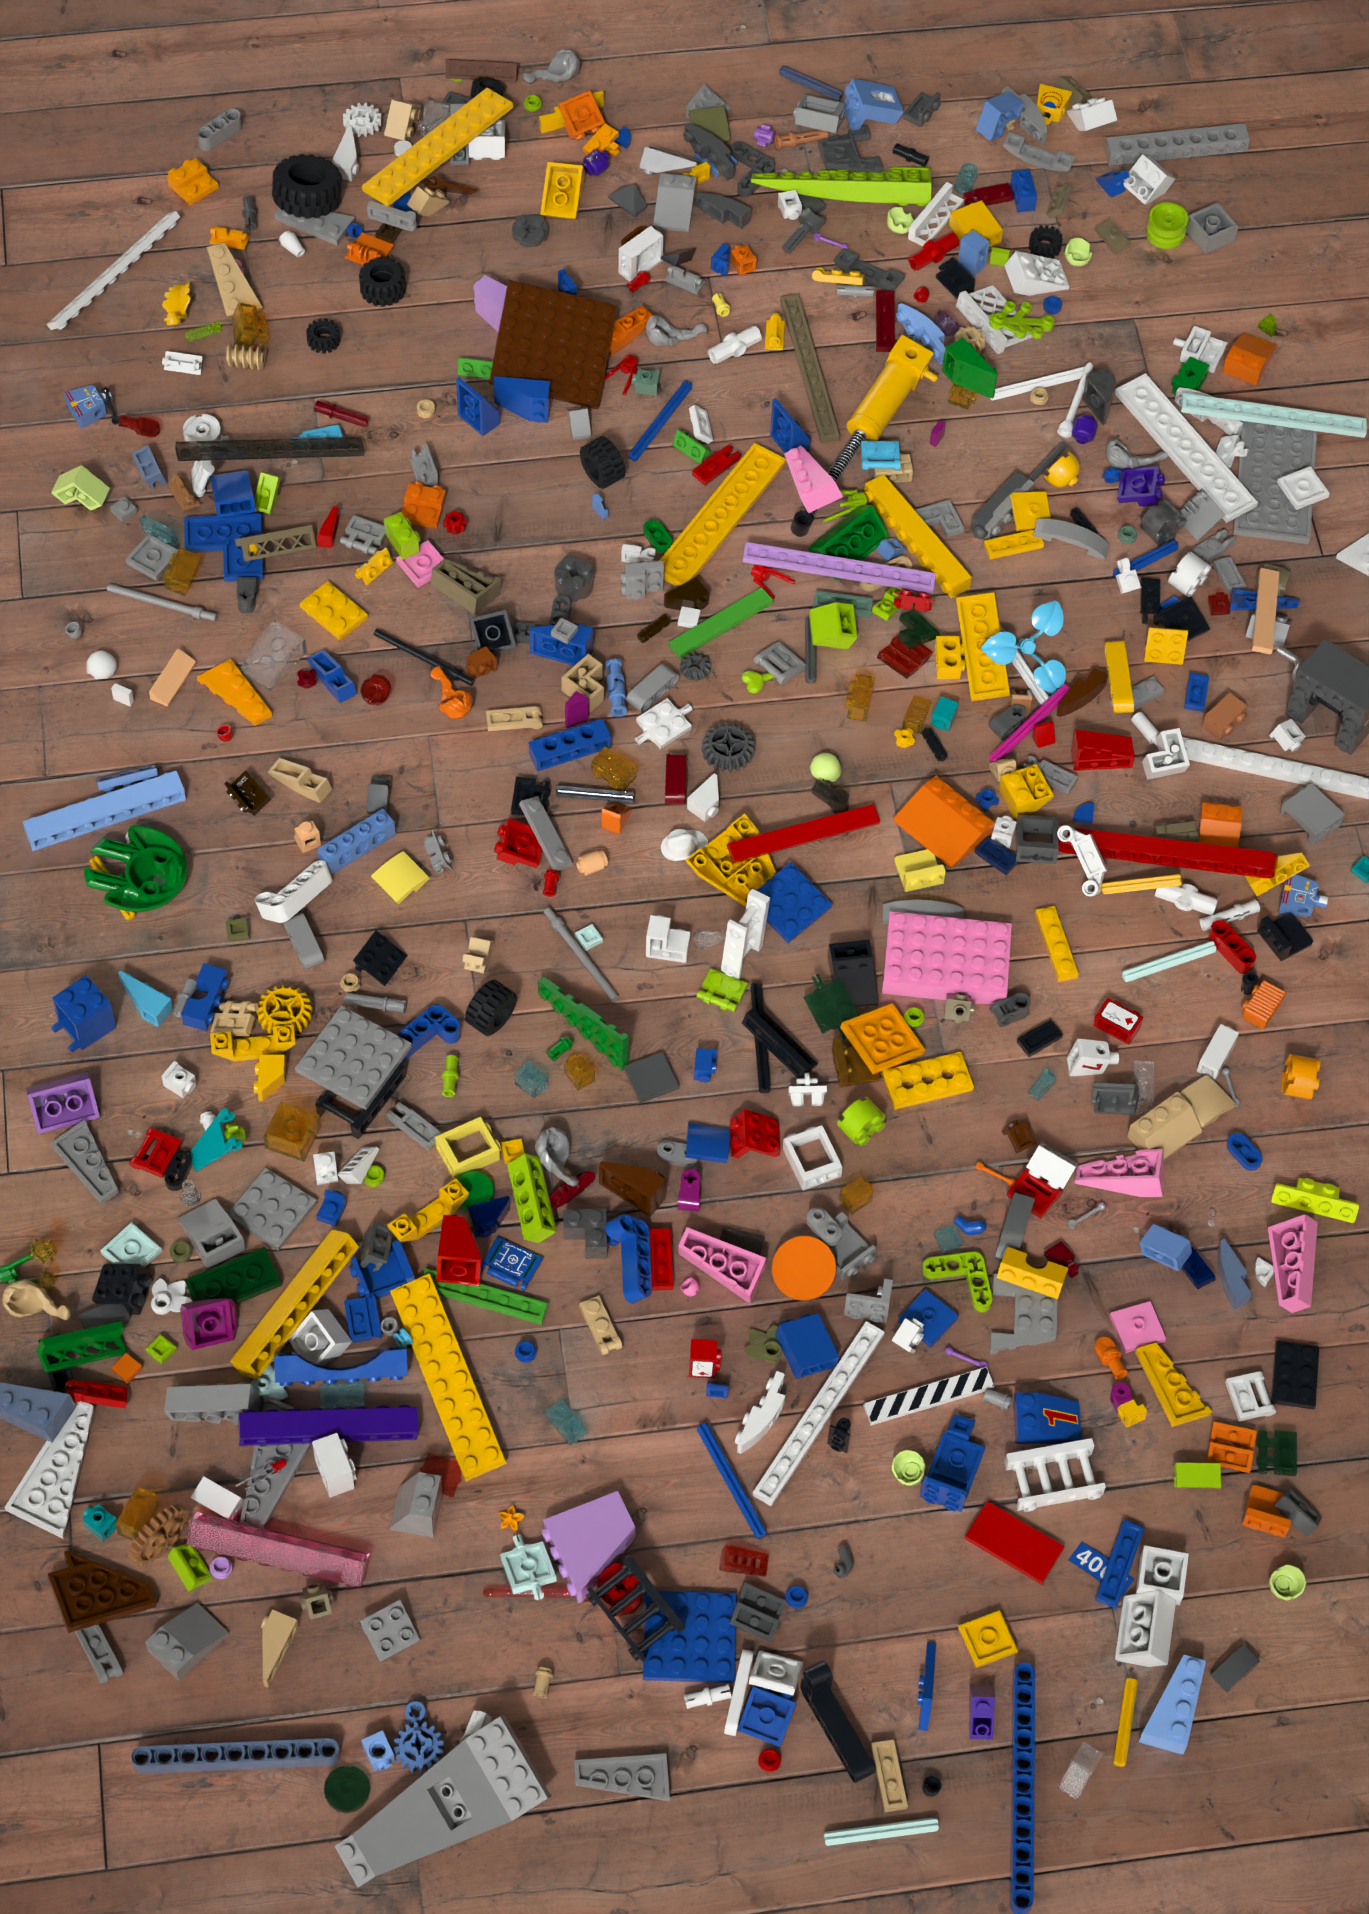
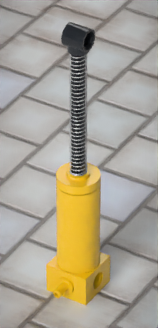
M901 335L889 353L884 368L847 422V430L851 437L846 443V447L843 448L834 461V465L828 471V474L836 483L841 478L842 472L844 473L846 470L845 467L849 465L854 455L858 452L859 446L861 447V441L879 440L909 392L916 389L921 379L926 377L933 382L937 381L938 376L928 370L934 355L932 351ZM803 508V510L797 512L790 526L792 533L798 537L806 536L814 521V514L819 509L808 513L806 508Z

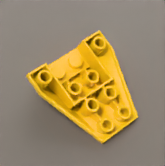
M745 813L704 848H700L685 860L697 876L745 907L749 892L752 889H759L777 874L769 854L733 864L727 844L760 834L757 827Z

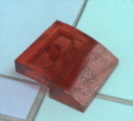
M903 631L892 638L890 645L881 650L877 658L908 679L930 659L933 652Z

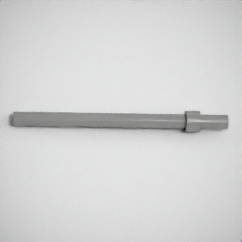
M110 583L107 586V591L187 613L197 619L217 620V614L205 611L204 608L198 606H187Z
M550 907L546 908L544 914L551 921L553 929L561 934L611 1001H616L619 996L565 928L563 920L560 917L558 918Z

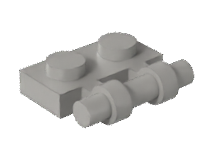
M353 515L345 529L346 534L350 536L349 538L342 536L340 543L346 545L347 548L361 550L364 554L368 555L370 553L375 555L378 548L372 545L377 544L381 546L386 537L384 525ZM359 538L365 540V543H361L356 540Z

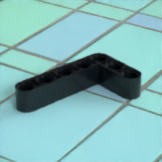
M821 1660L802 1671L800 1688L852 1781L857 1783L876 1773V1769L832 1693L833 1675L827 1662Z

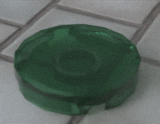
M354 1766L338 1767L328 1775L324 1784V1794L327 1803L331 1808L342 1813L356 1812L362 1808L368 1801L371 1791L366 1774Z

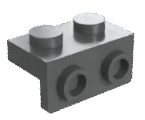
M921 92L903 113V119L922 127L925 122L930 120L932 113L939 109L941 101H939L940 94L936 93L931 97Z

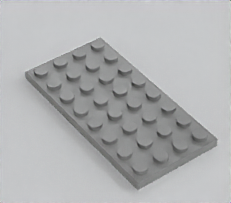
M1242 421L1243 426L1240 439L1242 442H1245L1243 449H1248L1249 451L1247 456H1239L1237 479L1256 499L1258 504L1257 507L1234 519L1233 535L1309 544L1312 504L1296 510L1277 481L1278 478L1309 466L1315 472L1317 431Z

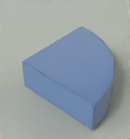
M596 493L592 496V508L604 520L609 517L608 509H604L601 503L603 499Z

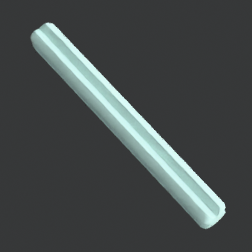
M1209 941L1123 970L1122 978L1125 982H1129L1215 953L1216 945L1213 941Z
M933 1817L827 1831L824 1833V1842L829 1846L938 1831L939 1823L938 1819Z

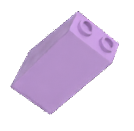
M484 275L475 283L473 288L475 311L498 332L507 286Z

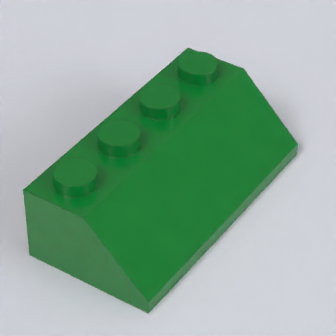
M863 505L857 507L807 549L810 553L862 561L880 545L883 539H888L890 535L873 505Z

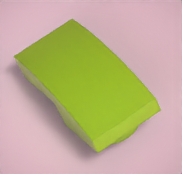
M891 587L887 590L883 599L873 606L871 612L886 621L892 618L900 610L893 604L894 599L898 597L893 591L901 592L902 588Z

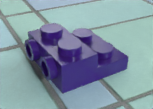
M1159 466L1122 469L1117 496L1118 502H1138L1139 507L1158 505V500H1162L1163 497L1161 485L1165 484V476L1161 473Z

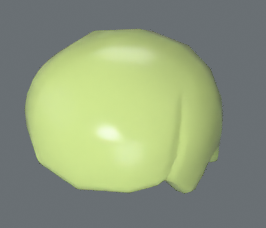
M893 207L889 210L887 216L888 228L898 234L908 233L910 225L914 222L911 213H904L903 207Z
M1076 237L1070 239L1064 251L1066 260L1071 265L1078 267L1088 264L1092 256L1089 242Z
M821 753L815 756L810 764L812 776L820 782L825 780L835 782L841 775L842 769L838 758L830 753Z
M904 1450L893 1458L892 1472L901 1484L913 1486L919 1484L925 1477L927 1466L918 1452Z
M1284 1565L1276 1569L1269 1579L1271 1592L1277 1598L1286 1601L1297 1598L1304 1592L1306 1586L1305 1574L1293 1565Z

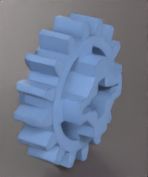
M414 1722L413 1728L405 1725V1733L399 1730L398 1736L400 1739H394V1744L397 1747L393 1748L394 1754H399L396 1757L397 1763L403 1761V1769L410 1766L411 1773H414L416 1768H419L420 1773H423L424 1767L430 1769L432 1763L436 1764L439 1761L437 1756H443V1750L440 1748L444 1747V1743L439 1741L441 1733H435L434 1726L428 1729L426 1722L422 1724V1727H418V1723ZM417 1740H419V1745H421L420 1755L416 1749Z

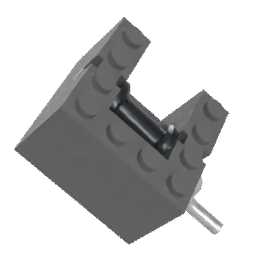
M1326 639L1321 642L1304 663H1302L1297 655L1279 646L1276 652L1295 664L1292 672L1294 680L1292 690L1294 691L1290 696L1285 714L1290 719L1302 724L1319 704L1324 705L1338 714V721L1341 723L1335 746L1341 751L1352 755L1369 734V666Z

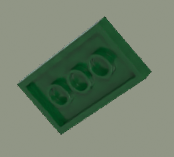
M265 1247L184 1279L193 1302L210 1299H231L237 1305L282 1286Z

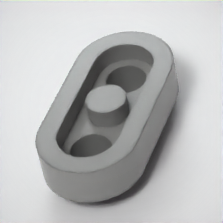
M667 1140L661 1142L657 1147V1157L664 1163L689 1168L695 1166L699 1160L685 1158L686 1144ZM670 1148L671 1151L667 1152L664 1149Z
M812 1208L807 1214L808 1226L826 1245L834 1246L838 1244L842 1236V1230L823 1208ZM819 1215L821 1218L816 1219L814 1216ZM831 1230V1231H834L835 1233H834V1234H829L828 1231Z

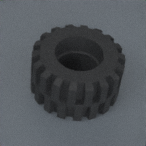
M377 257L376 260L371 259L369 263L366 262L361 267L359 273L360 293L369 304L373 303L374 306L381 305V307H385V305L391 306L392 303H398L399 299L404 297L406 292L404 268L401 267L399 262L396 263L394 259L389 260L388 257H384V259Z
M600 436L580 448L582 466L591 481L599 488L605 489L625 477L626 470L622 456L608 438Z
M497 980L488 981L471 999L465 1013L466 1023L485 1036L493 1035L510 1018L517 1001L516 993Z

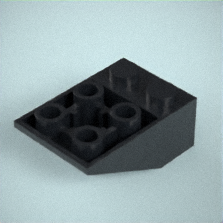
M870 940L829 944L827 957L837 1009L878 1005Z

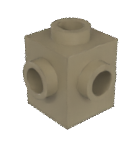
M963 992L947 994L944 1019H952L954 1023L969 1022V1016H974L975 1003H971V996Z
M312 1583L306 1588H302L304 1597L300 1598L302 1610H307L310 1620L332 1614L330 1604L334 1603L331 1589L326 1590L324 1583Z

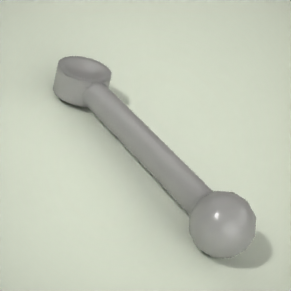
M1223 1068L1222 1074L1226 1077L1232 1100L1236 1103L1234 1107H1238L1240 1101L1234 1093L1229 1076L1230 1070L1229 1068Z
M1099 1203L1098 1207L1076 1220H1069L1068 1227L1074 1229L1077 1223L1099 1210H1105V1203Z

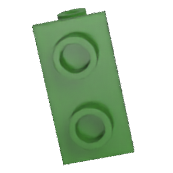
M459 357L458 375L490 379L493 361Z
M677 429L672 443L674 447L699 464L703 462L704 457L710 456L711 451L709 447L696 442L687 432Z

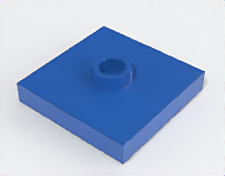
M925 1289L898 1318V1322L902 1324L905 1318L911 1321L915 1318L922 1322L924 1330L921 1341L932 1348L955 1323L959 1315Z

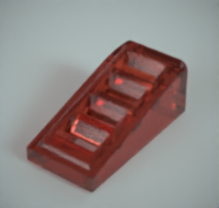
M726 1544L721 1551L719 1570L765 1577L767 1575L769 1554ZM729 1556H732V1562L729 1561ZM738 1557H742L741 1564H738ZM748 1558H751L750 1566H747ZM756 1559H760L759 1568H755Z

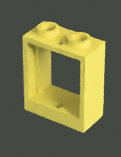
M481 1117L435 1137L436 1148L453 1179L462 1173L476 1171L500 1160L499 1151L502 1150L500 1143L497 1139L494 1140L492 1138V1130L487 1122L484 1123ZM480 1131L490 1149L459 1163L449 1144Z

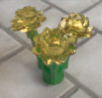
M42 1237L39 1241L36 1238L30 1244L32 1249L26 1256L12 1263L0 1266V1280L2 1283L8 1282L9 1284L20 1280H30L49 1293V1288H54L56 1280L54 1274L49 1272L47 1267L42 1268V1272L38 1277L17 1279V1276H20L18 1265L35 1258L37 1262L45 1264L46 1260L54 1261L53 1256L57 1253L55 1243L51 1239L45 1240Z

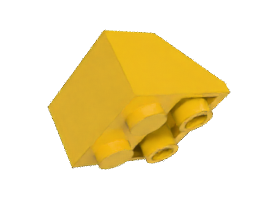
M1037 764L1003 775L1000 778L999 791L1015 820H1017L1018 815H1033L1054 797Z

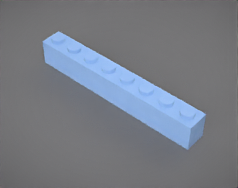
M177 771L167 772L161 776L146 779L134 785H127L116 791H109L95 798H88L77 804H70L56 811H49L47 814L38 817H31L23 821V826L31 849L35 851L185 801V791Z

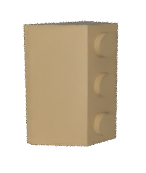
M1177 1091L1131 1124L1127 1137L1139 1150L1163 1149L1165 1160L1200 1135L1202 1128L1192 1106Z

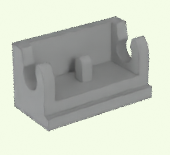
M422 445V452L416 454L415 449L411 451L410 464L416 481L423 483L426 487L438 485V474L428 445Z

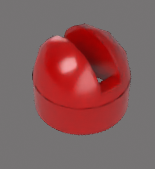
M919 287L914 293V299L919 303H925L929 298V290L926 287Z
M227 724L221 725L216 730V734L222 742H229L230 738L233 737V731Z

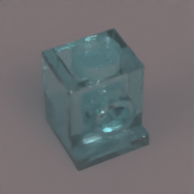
M528 1060L516 1072L515 1085L532 1098H535L547 1089L548 1078Z

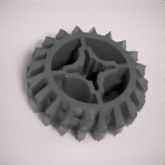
M727 722L724 726L718 723L716 728L711 727L710 732H706L705 738L702 740L703 746L701 751L704 760H707L709 766L713 765L715 770L721 768L722 773L725 769H728L731 773L732 769L739 771L740 767L745 768L754 756L755 743L753 737L749 735L748 729L743 730L742 725L737 728L735 723L732 726H728Z

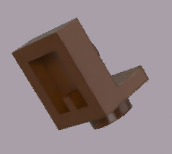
M1012 1121L1006 1125L1007 1129L1002 1131L1003 1135H1008L1016 1153L1037 1144L1026 1121Z

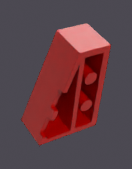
M1075 729L1071 747L1073 770L1133 768L1135 754L1132 737Z

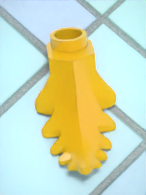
M190 282L174 285L168 289L171 292L164 294L167 300L163 301L162 306L168 312L167 318H164L167 326L181 324V319L187 318L186 310L191 300V297L187 295L190 291V288H188Z

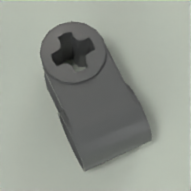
M237 577L238 609L242 613H250L255 609L258 586L257 577Z
M1019 704L1011 706L990 721V729L1001 740H1006L1025 721L1026 709Z
M1017 993L1006 999L996 1001L989 1009L998 1019V1026L1005 1027L1028 1016L1031 1000L1027 994Z

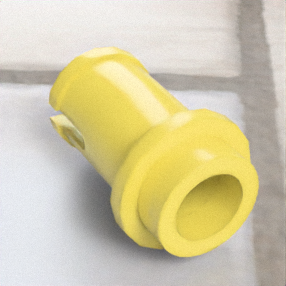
M718 293L712 297V301L717 308V314L722 317L727 316L730 313L729 304L725 302L721 293H719V296Z

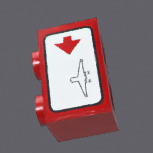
M1107 998L1096 1014L1093 1026L1130 1045L1140 1030L1144 1017L1137 1011L1122 1006L1120 1002Z
M691 1339L689 1377L715 1379V1371H720L721 1349L717 1348V1340Z

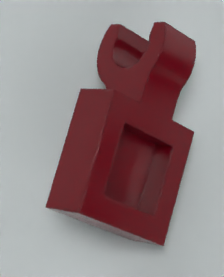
M1062 1241L1044 1252V1257L1048 1261L1067 1267V1274L1070 1278L1079 1274L1077 1272L1079 1266L1073 1261L1075 1256Z

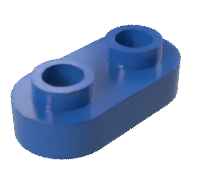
M1234 1133L1229 1136L1226 1146L1231 1155L1246 1170H1257L1261 1166L1263 1159L1259 1150L1241 1133Z

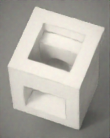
M796 190L778 193V208H780L784 219L795 220L802 214V204Z
M1292 719L1279 724L1269 735L1271 739L1275 738L1285 752L1288 750L1292 752L1298 750L1302 746L1301 742L1306 737Z
M1009 816L997 817L991 839L1005 849L1010 850L1017 822L1013 821Z
M176 1061L162 1075L163 1086L182 1098L191 1093L196 1087L195 1075L179 1066Z
M335 1153L313 1154L317 1185L338 1182Z
M905 1318L892 1341L907 1351L915 1353L916 1349L913 1347L918 1345L923 1338L924 1324L915 1318L912 1321Z

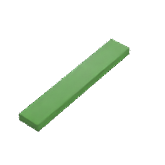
M761 587L669 641L668 646L681 659L686 654L693 652L773 604V599Z
M429 1268L424 1270L422 1276L430 1273L438 1294L537 1324L542 1325L549 1306L547 1302L481 1283L479 1286L436 1282L437 1271Z

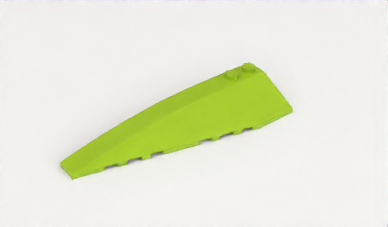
M892 166L889 171L882 170L880 173L849 172V170L833 169L818 170V174L802 171L799 175H795L792 172H784L777 176V173L774 172L755 173L751 176V183L786 192L796 190L797 194L826 199L898 203L901 206L909 204L926 206L931 201L932 167Z

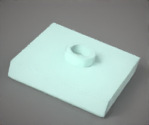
M131 1222L100 1252L112 1264H141L145 1268L162 1252V1248Z

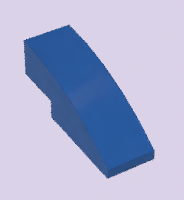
M324 649L307 657L308 663L316 671L321 682L339 703L357 694L353 681L344 674L342 667Z

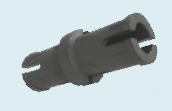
M248 195V202L247 196H244L242 199L244 207L242 215L245 218V229L251 231V224L252 230L256 229L255 217L257 212L254 208V198Z

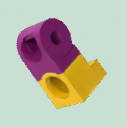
M1122 1382L1116 1383L1112 1387L1110 1401L1125 1427H1130L1145 1420L1147 1409L1144 1404L1137 1406L1131 1396L1130 1387Z

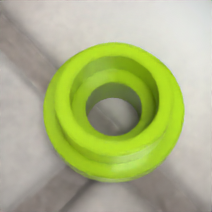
M529 95L524 101L525 109L531 112L538 111L542 106L541 100L536 95Z
M917 1007L909 1008L904 1013V1020L910 1027H919L924 1022V1013Z

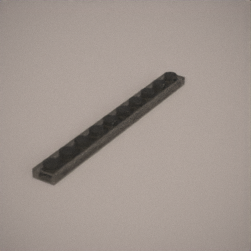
M361 437L182 441L175 443L178 461L364 456L365 452Z

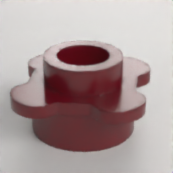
M313 669L310 671L299 670L297 672L299 677L297 685L306 689L317 684L315 680L316 671Z

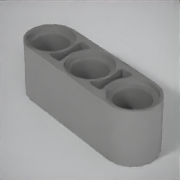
M229 109L199 128L197 131L199 148L203 151L212 150L242 129L240 111Z
M661 664L629 692L626 701L643 713L677 683L679 675L665 664Z
M304 914L296 915L283 922L304 970L324 963L322 952Z

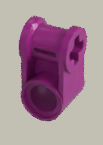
M687 1169L681 1176L678 1210L699 1212L700 1174L694 1169Z

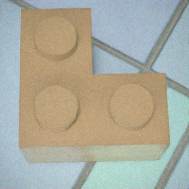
M391 100L384 135L409 141L414 132L413 123H418V120L422 117L421 105L404 100Z
M587 654L562 676V691L569 697L576 691L588 697V711L590 713L604 701V687L598 683L603 678V664Z

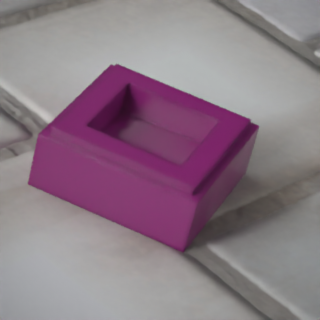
M938 421L932 430L930 445L936 447L944 436L945 422Z

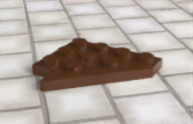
M64 1551V1558L68 1568L48 1573V1580L68 1633L156 1607V1600L148 1583L70 1551Z

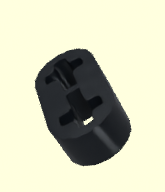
M177 1152L167 1169L164 1179L166 1187L171 1191L182 1189L192 1168L191 1156L187 1152ZM183 1159H185L186 1163H183L181 1165V1168H179L178 1161L181 1162ZM176 1174H178V1181L171 1183V1180H174Z

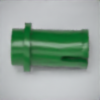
M567 1036L560 1037L559 1041L546 1051V1054L555 1062L562 1054L571 1050L573 1043Z

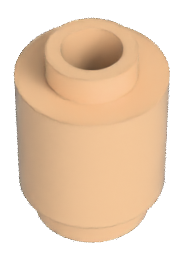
M596 850L580 856L576 865L578 871L587 876L603 870L608 865V860L603 851Z

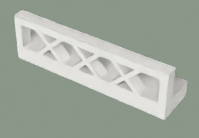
M946 182L910 225L909 240L921 246L928 240H934L949 222L950 212L959 209L963 205L964 199L952 194V184ZM950 199L956 202V205L948 206L947 202ZM946 212L947 216L938 217V213ZM937 223L938 227L929 229L928 225ZM928 234L929 238L925 241L919 238V236Z

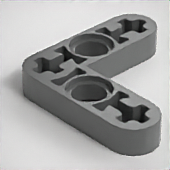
M737 141L732 143L731 155L739 162L751 168L737 184L738 195L749 197L761 186L751 183L752 174L774 173L775 162L744 142ZM749 157H756L757 160L751 161V160H749L748 158H749Z
M559 595L554 599L549 625L515 622L516 632L520 630L519 634H516L517 642L530 643L531 627L556 625L557 623L554 622L556 618H563L569 621L570 599L564 595ZM561 603H564L563 611H559Z

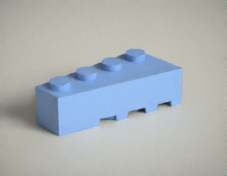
M1183 1655L1143 1730L1139 1743L1184 1754L1188 1745L1206 1664L1205 1660Z

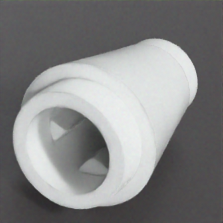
M286 231L280 236L281 246L297 258L305 253V249L294 232Z

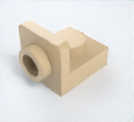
M1008 758L999 759L996 762L989 763V768L999 782L1001 776L1016 771V761Z

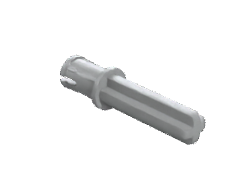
M346 993L344 999L345 1004L383 1009V1012L393 1011L404 1014L407 1006L406 1000L392 999L389 996L380 998Z

